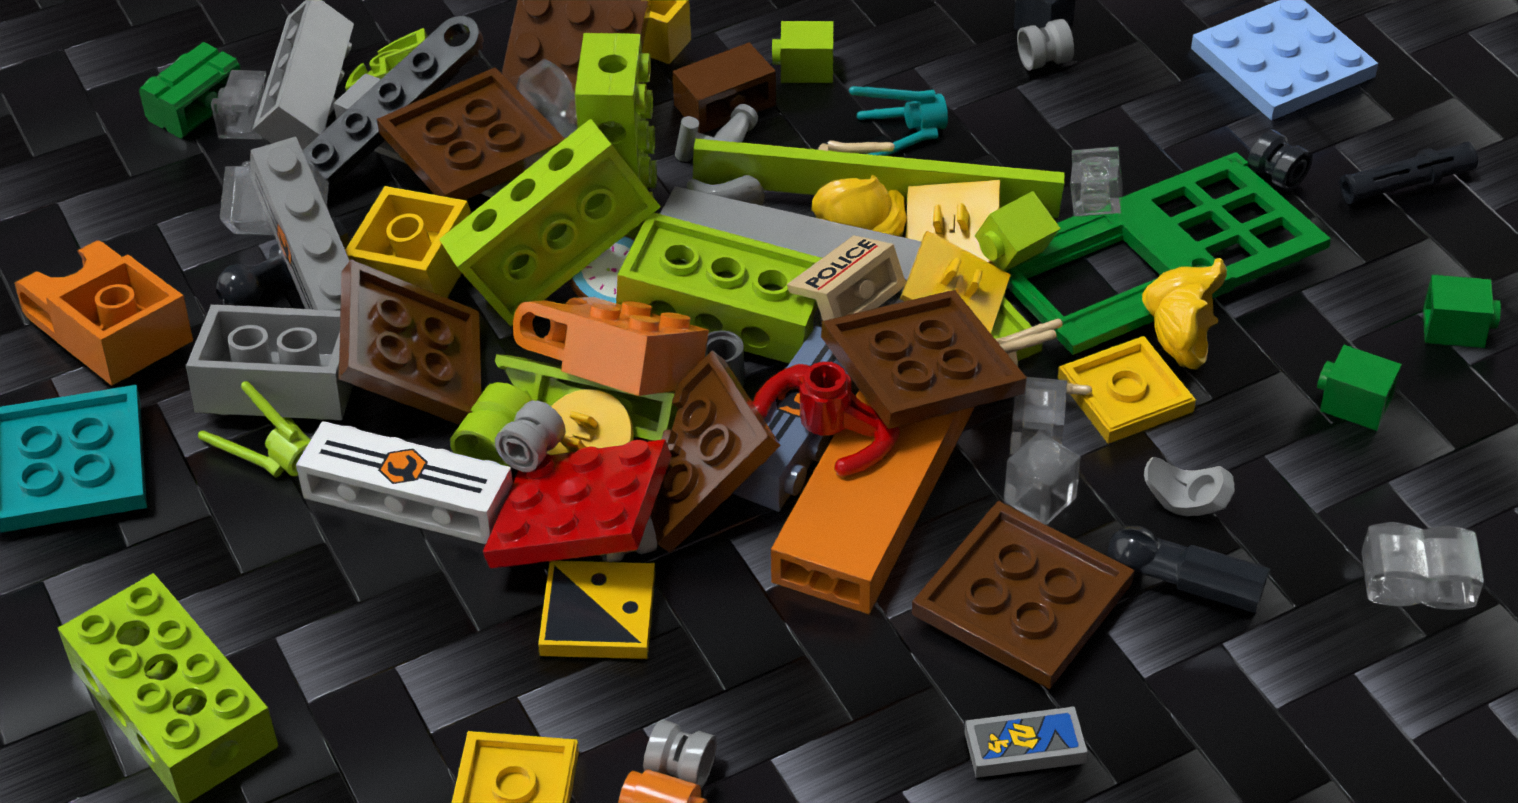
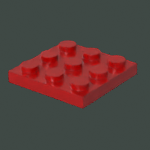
M666 439L648 442L633 440L619 446L605 448L590 446L579 449L576 452L554 455L547 453L545 459L535 470L531 472L518 471L483 550L489 568L638 550L672 456Z

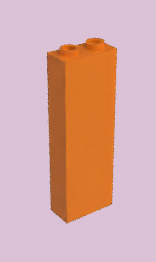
M859 390L856 397L863 403L872 407L868 400L865 398V396L862 394V392ZM975 407L899 426L900 435L896 443L880 462L864 471L841 477L835 472V462L842 457L859 452L869 446L875 439L873 436H866L846 428L835 434L771 548V582L870 614Z

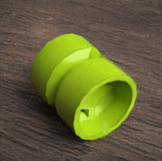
M496 382L489 384L471 408L472 413H469L450 438V447L453 453L483 461L490 460L500 465L511 467L498 454L495 447V438L506 424L514 422L517 412L524 404L533 401V399L521 389L508 383Z

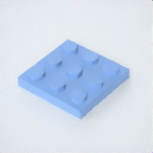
M1279 0L1194 34L1191 46L1194 52L1271 121L1376 77L1378 62L1304 0Z

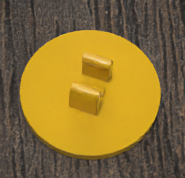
M595 389L579 390L565 395L551 406L562 417L566 433L555 448L547 451L550 455L576 452L579 449L590 446L597 448L619 446L633 441L631 417L623 404L609 393Z

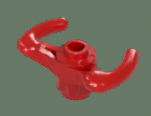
M818 362L811 366L796 364L784 369L767 380L756 393L753 404L763 419H765L772 403L782 392L789 388H798L800 391L801 424L809 432L820 436L835 435L846 428L866 436H873L875 440L869 446L857 453L842 457L835 462L834 470L841 477L864 471L880 462L892 450L900 435L899 426L888 429L876 411L860 401L851 392V379L849 375L845 373L840 365L833 362Z

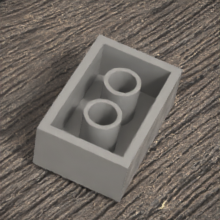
M211 304L186 364L195 413L265 416L241 388V384L244 381H248L282 417L342 420L353 384L339 379L340 311Z

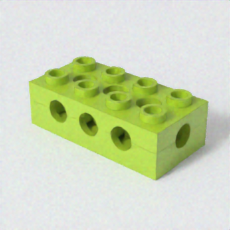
M584 33L575 89L577 126L579 128L589 119H592L646 189L656 188L657 162L651 161V157H648V154H654L655 127L649 126V121H646V118L652 119L653 93L652 90H647V86L644 84V82H650V53H642L641 34ZM644 221L626 234V236L636 238Z
M589 119L439 240L457 268L511 327L519 304L545 300L661 206L592 119Z
M653 213L645 219L617 274L616 303L622 305L624 301L640 302L651 305V313L661 316V313L669 312L689 316L691 318L690 325L707 329L709 333L721 330L735 333L742 339L745 352L790 363L813 329L818 325L821 313L816 299L789 293L787 284L822 258Z
M154 573L58 627L72 669L179 803L191 802L279 747L268 707ZM157 663L151 670H149V668L153 664Z

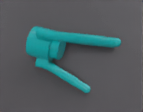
M858 86L849 88L851 95L912 101L906 102L905 107L874 109L857 113L859 120L905 117L907 127L917 130V133L893 142L895 146L893 151L869 153V155L888 156L921 141L938 139L937 130L947 127L948 111L946 101L942 94H935L934 90L908 91Z

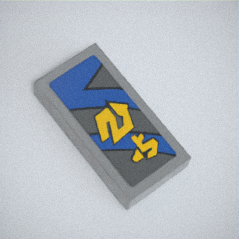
M1075 707L965 721L964 732L976 778L1086 763L1088 752Z

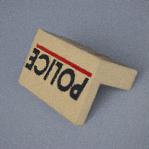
M853 235L789 282L787 287L789 293L816 299L822 319L825 321L878 308L902 290L906 281L894 244Z

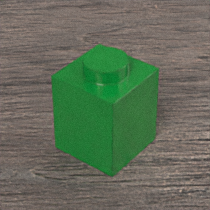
M1431 275L1423 306L1425 343L1484 348L1489 330L1498 328L1501 313L1500 300H1493L1491 279Z
M1343 345L1335 363L1326 361L1317 384V389L1324 391L1320 411L1378 431L1393 400L1402 364Z

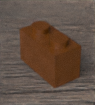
M748 42L674 70V105L684 117L691 116L699 121L698 133L703 134L728 123L731 120L732 111L740 104L749 105L756 112L775 106L776 71L753 45Z

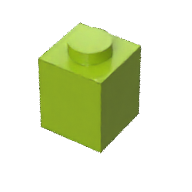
M781 21V39H772V65H781V83H833V21Z
M1034 191L990 213L974 237L979 242L984 256L992 261L996 267L1007 271L1043 252L1061 228Z

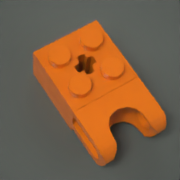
M99 240L77 250L83 260V268L77 273L66 277H49L40 272H34L15 282L19 302L25 316L111 386L129 378L139 370L172 354L193 341L184 295L127 254L122 257Z
M596 297L571 298L566 304L546 300L523 302L517 307L513 319L514 339L522 348L561 360L562 372L637 396L675 391L677 385L705 358L709 330L690 325L691 318L683 314L665 312L661 313L660 316L651 313L652 306L645 303L624 301L620 305ZM535 315L550 320V331L544 338L538 337L533 330L532 321Z

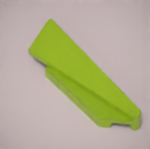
M496 354L495 363L498 368L505 370L512 384L528 394L533 401H541L552 406L560 398L572 392L584 389L600 390L614 396L626 408L632 420L634 437L652 441L661 440L664 430H672L678 410L672 404L675 391L637 396L562 372V366L511 355Z

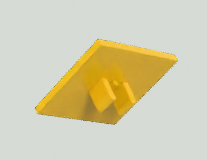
M1000 180L908 186L906 238L922 241L925 232L928 230L995 265L984 256L979 242L974 236L988 215L1000 209Z
M927 230L921 241L900 299L905 302L956 290L991 333L1011 274Z

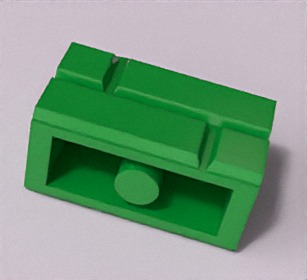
M202 42L189 53L181 55L175 63L158 74V76L149 78L140 87L139 93L148 121L162 129L166 128L167 132L182 139L244 93L245 86L240 63H238L237 59L223 51L219 53L217 48Z

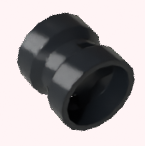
M1269 130L1253 145L1247 162L1251 170L1261 176H1271L1272 182L1284 191H1291L1307 176L1313 162V154L1300 145L1291 146L1284 135L1276 130Z

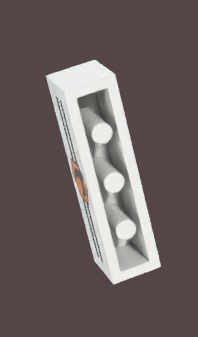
M322 421L296 464L303 498L482 544L487 543L513 484L511 467L500 465L494 461H483L455 454L445 449H434L406 442L400 438H390L361 431L352 426H341Z

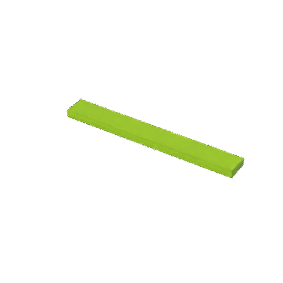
M695 138L693 149V179H697L705 184L717 185L749 175L756 178L765 191L816 195L818 190L830 181L846 178L870 179L874 175L888 192L890 190H898L906 198L907 204L908 186L1000 180V208L1034 191L1050 215L1058 218L1064 188V172Z

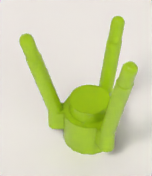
M244 381L241 384L242 390L276 427L270 432L265 442L269 456H264L206 431H200L198 438L214 447L264 467L274 477L280 476L284 470L291 476H298L296 464L311 439L301 431L291 417H282L251 383Z

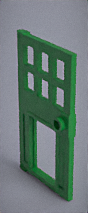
M1234 152L1058 222L1057 224L1061 229L1043 252L1006 271L1011 274L1007 288L1042 324L1060 319L1063 324L1062 327L1054 330L1057 334L1056 338L1074 355L1153 322L1154 316L1146 309L1142 302V293L1156 279L1063 316L1027 280L1028 278L1122 240L1160 275L1163 272L1179 267H1210L1215 261L1211 254L1239 244L1251 256L1226 266L1227 276L1222 286L1212 294L1213 299L1233 291L1239 285L1330 248L1331 238L1248 167V162L1238 153ZM1225 178H1228L1240 188V190L1217 199H1213L1202 189ZM1180 196H1186L1197 206L1173 217H1169L1158 207V205ZM1251 202H1256L1267 212V214L1245 223H1240L1228 213ZM1209 219L1213 220L1224 230L1198 242L1184 231V229ZM1278 226H1283L1296 238L1268 248L1255 236Z

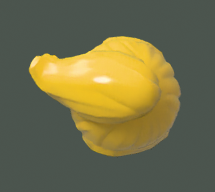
M874 175L870 179L846 178L830 181L823 185L812 199V211L816 218L899 237L903 236L907 220L905 212L906 198L898 190H890L888 192Z
M1221 258L1215 259L1214 264L1210 267H1179L1163 272L1142 293L1144 306L1154 316L1155 330L1159 343L1168 354L1175 358L1179 366L1197 370L1207 360L1209 346L1207 331L1211 326L1218 323V318L1213 315L1212 294L1222 286L1227 276V268Z

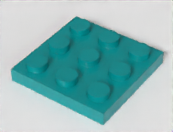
M137 385L0 407V533L147 508L141 402Z

